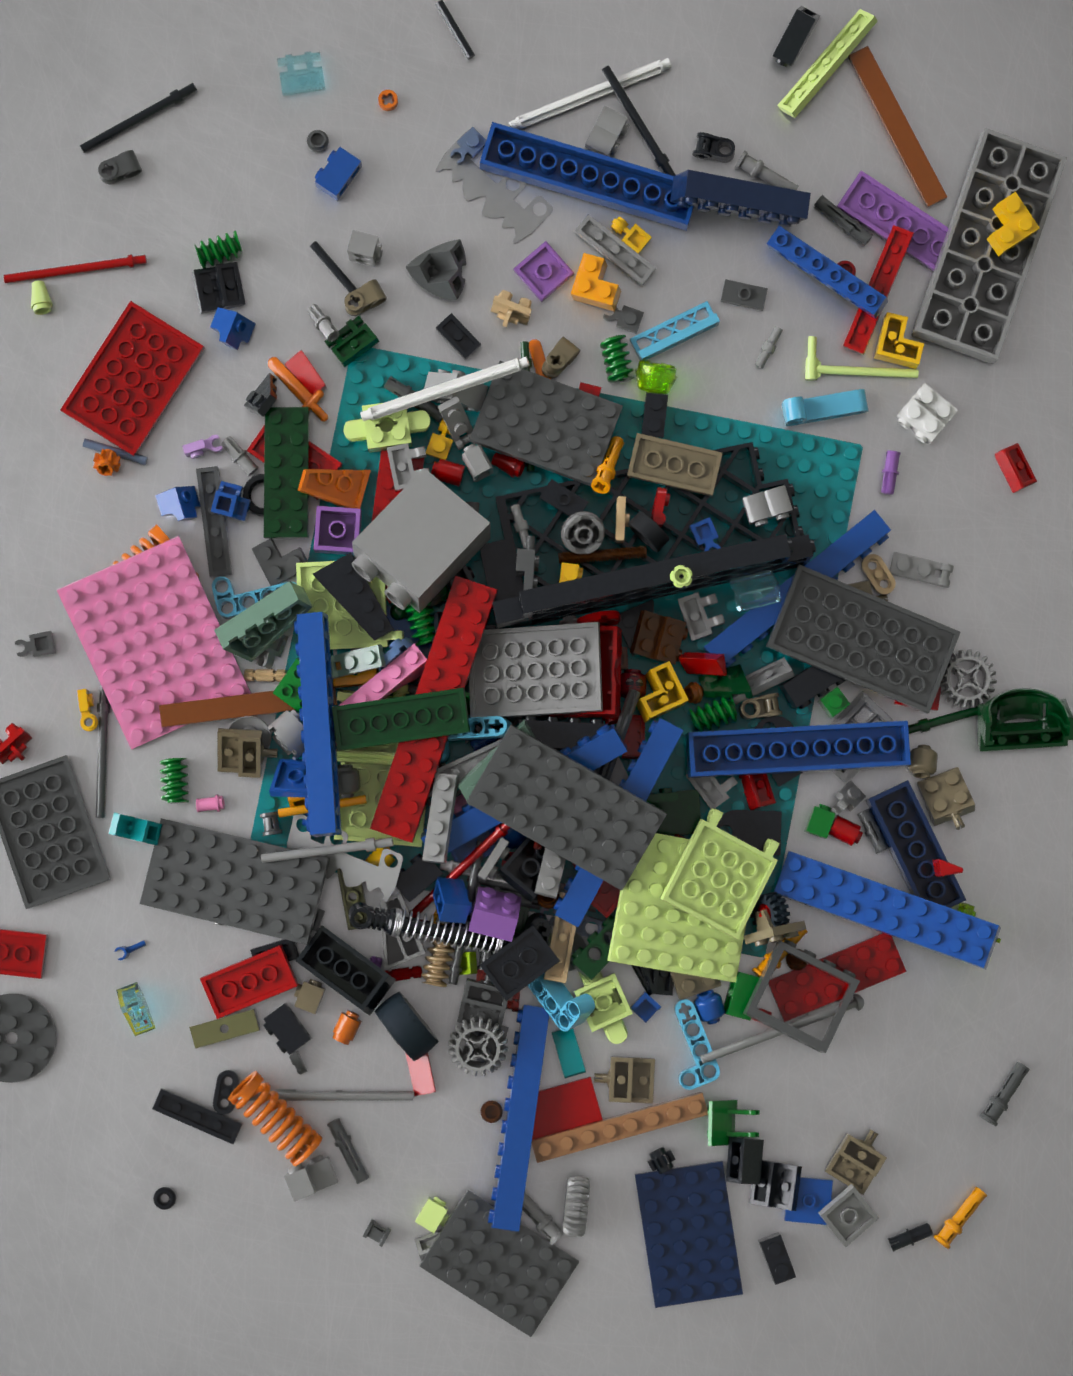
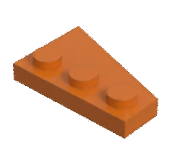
M305 469L302 473L298 491L344 508L360 509L371 470Z

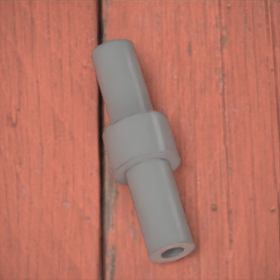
M775 326L768 341L764 342L761 348L762 352L755 364L757 367L763 369L770 354L774 353L777 347L775 344L783 331L781 328Z
M519 504L511 506L515 519L514 527L516 533L519 532L523 548L525 549L526 536H529L527 531L529 527L527 521L523 519Z

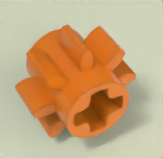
M102 449L101 454L95 453L93 468L97 469L101 475L112 476L113 471H119L121 457L117 456L116 452L111 449Z

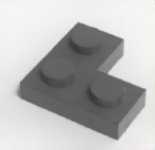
M268 539L252 548L270 586L281 584L296 575V563L308 562L300 547L281 556L273 539Z

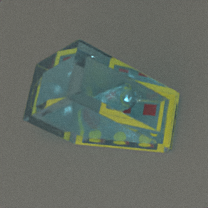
M135 982L117 989L120 1009L133 1034L138 1036L156 1029L146 999L138 983Z

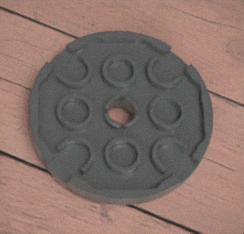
M23 994L0 995V1082L13 1083L24 1081L40 1073L51 1060L56 1047V1027L48 1010L34 998ZM15 1032L18 1039L15 1044L7 1043V1033Z

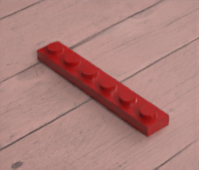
M895 225L892 227L869 282V286L887 298L914 236V232ZM859 308L843 347L864 355L881 313L875 319Z

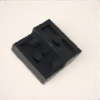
M237 262L217 264L215 267L192 271L200 314L215 312L218 307L230 309L245 305Z
M762 1160L760 1185L752 1184L749 1203L796 1211L802 1166Z

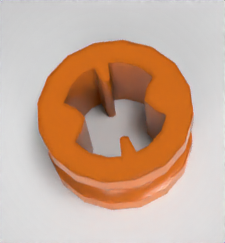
M384 90L379 94L378 101L383 110L392 111L397 107L398 98L394 91ZM389 96H392V101L394 102L392 104L388 103L387 105H385L383 98H388Z

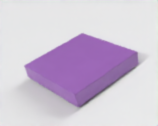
M547 241L513 269L541 302L574 275V272Z

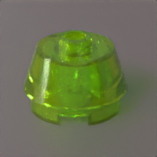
M640 360L638 368L635 369L637 387L649 393L668 394L678 378L675 366L666 363L658 364L650 363L648 360Z

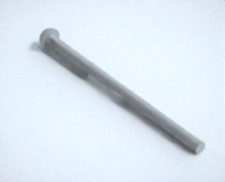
M854 994L847 1010L855 1007L858 1011L861 1010L864 1006V999L860 995ZM841 1000L808 1012L806 1017L787 1024L799 1029L834 1016ZM769 1028L763 1033L703 1054L700 1058L704 1064L780 1036L783 1033Z
M270 1090L277 1091L279 1099H285L286 1101L413 1100V1092H344L342 1090H336V1092H296V1090ZM260 1093L256 1094L249 1101H256Z

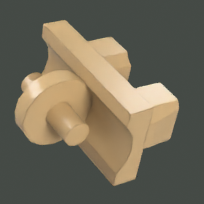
M502 290L498 296L495 295L491 312L496 313L497 318L504 320L503 327L507 328L509 322L516 325L518 322L525 325L528 324L532 311L530 309L531 300L521 298L518 304L511 301L513 295L506 290Z

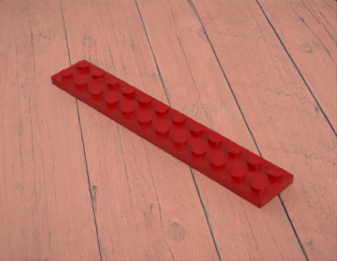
M455 576L416 694L457 688L465 689L493 607L492 602L495 601L498 592L497 589ZM449 736L401 742L398 744L370 829L413 843Z

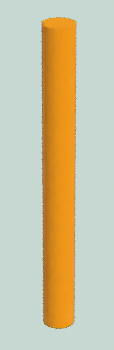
M366 796L340 799V808L366 804ZM305 805L278 809L279 818L308 813Z

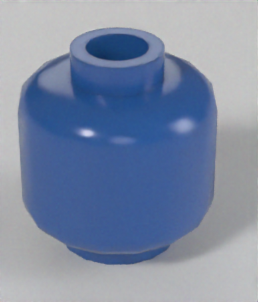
M713 990L697 994L694 1006L700 1021L707 1022V1024L719 1022L720 1017L725 1013L721 995Z

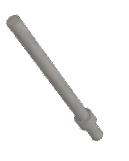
M367 838L361 842L261 854V861L266 863L361 850L370 852L376 851L377 848L392 847L394 843L393 838L376 840L375 838Z

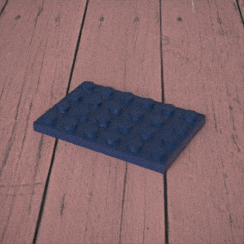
M723 1161L672 1168L662 1174H659L658 1171L635 1174L655 1308L742 1295L743 1291Z

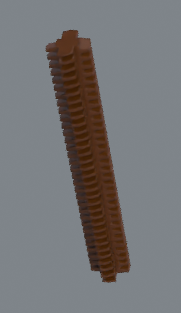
M641 546L631 547V549L630 547L612 548L609 550L599 549L589 554H577L572 551L565 552V554L564 552L558 553L560 564L562 562H571L572 564L574 562L576 564V561L577 563H581V561L583 563L588 561L589 563L592 560L593 562L595 560L596 562L598 560L603 562V559L604 561L606 559L607 561L609 559L614 561V558L615 560L617 558L618 560L620 558L625 560V557L627 560L628 557L629 559L631 557L632 559L633 557L639 559V556L640 559L644 558V556L647 558L646 546H642V548Z

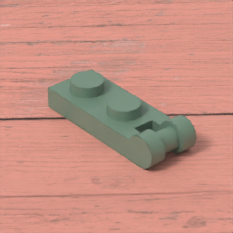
M374 645L331 656L332 679L386 667L382 645ZM337 662H340L341 670H337Z

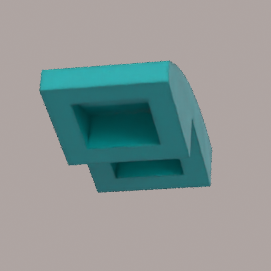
M574 1029L552 1032L564 1077L568 1078L585 1073L586 1070Z

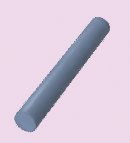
M86 438L83 442V447L99 452L102 449H111L122 459L146 465L148 460L146 456L139 454L132 456L122 449Z

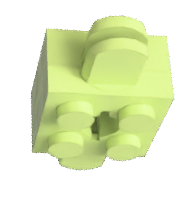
M382 403L362 406V411ZM407 409L375 420L370 419L364 422L362 419L350 420L345 423L343 432L348 441L367 440L368 451L372 453L387 450V447L408 443L409 447H412L410 433L428 430L431 420L426 411L407 412Z
M578 971L584 986L574 990L576 997L582 994H589L595 1003L594 1011L586 1019L591 1031L594 1032L603 1028L610 1042L614 1044L624 1042L628 1031L622 1018L633 1013L615 973L603 977L600 971L589 982Z

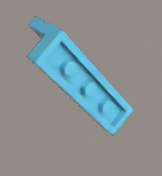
M708 301L630 338V342L642 363L718 326L720 320L717 314L713 313ZM705 308L709 317L701 321L695 320L696 313ZM681 319L691 322L690 326L683 330L675 329L677 321ZM661 329L672 331L670 336L662 340L656 338L658 331ZM642 338L652 340L651 345L640 350L636 342Z

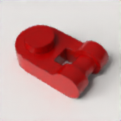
M658 487L651 519L661 527L666 521L663 509L664 506L668 507L670 494L667 493V489Z

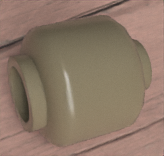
M918 745V748L910 751L911 765L908 766L909 771L916 778H930V775H933L937 770V753L929 745Z

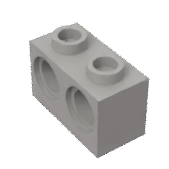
M353 230L347 252L350 261L375 267L376 261L380 262L383 249H381L382 244L379 243L378 236Z

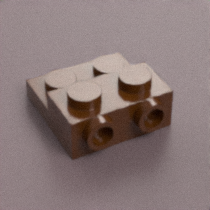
M641 610L630 653L662 663L670 661L671 665H675L676 661H679V656L682 655V649H680L681 642L688 635V629L685 628L686 622Z

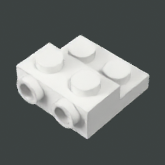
M924 383L896 417L899 419L898 422L905 429L910 428L916 433L915 437L919 441L930 444L958 410Z

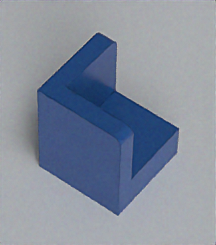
M643 992L630 1006V1009L645 1023L661 1008L646 992Z

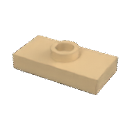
M618 496L616 501V543H624L625 527H629L630 514L625 513L626 497Z

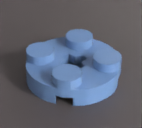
M407 637L402 640L398 638L389 645L391 649L387 653L383 652L386 666L413 645L414 642Z

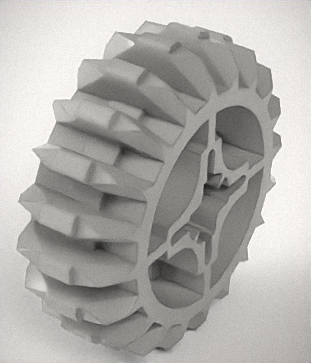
M971 649L967 650L966 656L963 650H959V658L955 653H952V661H949L943 676L944 682L940 684V687L945 686L946 688L941 691V695L949 693L946 701L949 702L955 698L954 706H958L960 701H962V708L964 709L967 708L968 702L971 708L976 707L975 700L979 705L984 704L982 697L987 700L990 698L986 691H995L989 685L997 683V680L990 679V676L996 675V671L989 672L988 670L993 666V663L985 665L984 662L988 657L984 656L980 660L979 651L972 657ZM967 661L975 665L970 670H964L956 664ZM951 670L958 679L954 689L950 682ZM979 670L982 671L984 677L983 687L980 686L976 679ZM972 673L971 679H969L972 680V682L963 684L960 687V685L963 683L962 679H964L962 678V675L966 676ZM967 687L972 691L975 690L978 694L967 697L958 693Z
M472 1016L470 1017V1024L464 1019L462 1020L463 1027L456 1025V1032H451L450 1034L453 1040L448 1041V1046L452 1047L448 1053L449 1055H454L451 1059L453 1063L459 1061L457 1064L458 1069H461L463 1066L465 1067V1074L473 1070V1076H477V1071H481L482 1076H485L486 1069L493 1073L494 1066L501 1067L499 1060L504 1061L506 1059V1055L503 1053L508 1052V1047L505 1046L508 1043V1039L503 1037L505 1034L504 1030L497 1031L499 1028L498 1023L491 1026L492 1019L490 1018L484 1023L482 1016L479 1017V1022H475V1018ZM482 1031L484 1033L482 1035L476 1036L470 1032ZM491 1037L494 1039L497 1047L494 1054L490 1052L487 1046ZM462 1038L466 1040V1044L469 1046L466 1055L460 1049ZM474 1044H482V1049H479V1047L474 1049ZM481 1057L484 1061H473V1059Z
M570 1176L568 1178L563 1217L564 1235L582 1237L585 1234L590 1181L588 1178H583L582 1176Z

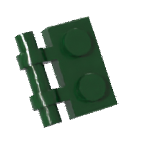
M360 316L347 321L346 325L338 331L339 337L335 341L329 342L327 339L324 341L328 348L337 344L331 350L344 367L379 342L366 323L358 328L364 323Z

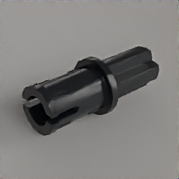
M926 1223L911 1230L907 1228L906 1232L888 1238L890 1244L899 1241V1243L891 1246L894 1252L910 1244L914 1246L915 1242L932 1236L933 1232L930 1225Z

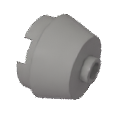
M577 512L568 517L564 522L561 530L562 541L566 548L574 553H592L600 547L603 541L604 525L601 519L591 512Z

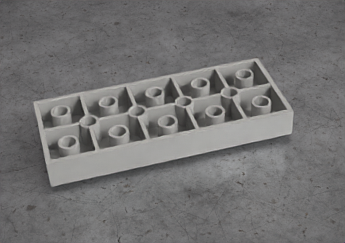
M988 128L984 129L980 134L916 319L912 336L990 364L998 360L1067 157ZM1016 192L1040 229L998 257L987 241V238L1001 228L1003 224L992 209L997 203Z

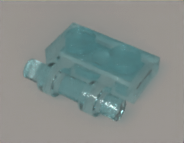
M308 51L303 55L292 56V54L285 55L284 58H277L278 67L287 66L288 69L287 72L279 73L283 96L326 89L322 66L313 67V62L321 61L320 52L311 53V51ZM306 63L307 69L294 70V65Z

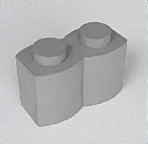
M604 106L586 141L585 148L605 156L615 155L620 145L617 143L620 135L625 136L629 128V124H627L628 117Z
M474 443L463 449L462 460L474 482H478L493 473V467L481 445L476 446Z
M785 485L742 499L749 524H755V527L768 524V520L776 518L777 521L789 517V513L793 511Z

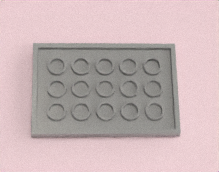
M591 622L485 630L469 675L470 718L488 716L507 718L603 711L600 623Z

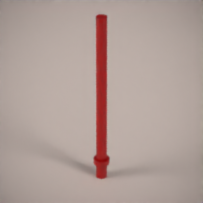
M131 254L126 258L4 275V282L12 283L125 266L133 268L135 265L146 264L147 258L146 255L133 256Z
M503 823L498 824L495 827L496 830L445 878L457 879L501 836L505 837L510 827ZM434 889L411 910L413 911V918H416L418 912L422 913L434 901Z

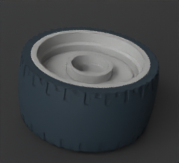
M400 992L389 997L375 1010L376 1015L386 1027L390 1036L413 1061L421 1058L439 1042L421 1016Z

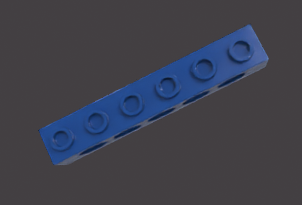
M778 226L767 242L770 249L873 318L877 319L888 303L886 296L781 226Z

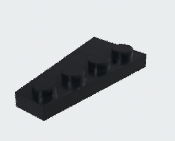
M352 553L313 573L315 578L373 640H377L394 630L369 583L352 567L351 563L355 560Z

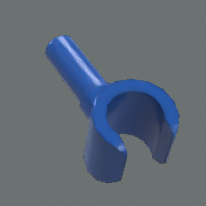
M143 940L129 947H118L114 952L122 949L124 956L118 960L128 958L131 952L146 946Z

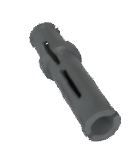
M824 195L814 204L815 207L846 230L845 233L847 235L851 234L863 246L872 238L873 234H870L860 226L858 220L850 218L840 208L825 198Z
M390 376L384 386L385 389L398 397L415 392L411 386L402 384L392 376ZM431 401L414 406L418 410L426 411L438 423L443 418L437 405Z
M340 1118L328 1123L327 1126L336 1141L334 1144L336 1147H339L356 1183L359 1184L367 1180L369 1176L350 1141L352 1138L350 1135H347L340 1122ZM338 1132H340V1134H341V1136H342V1138H343V1140H344L346 1146L348 1147V1149L345 1148V1146H344V1144H343V1142H342V1140H341V1138H340ZM348 1153H351V1155H352V1157H353V1159H354V1161H355V1163H356V1165H357V1167H358V1170H356V1168H355V1166H354V1164H353V1162H352V1160H351V1158H350V1156H349Z

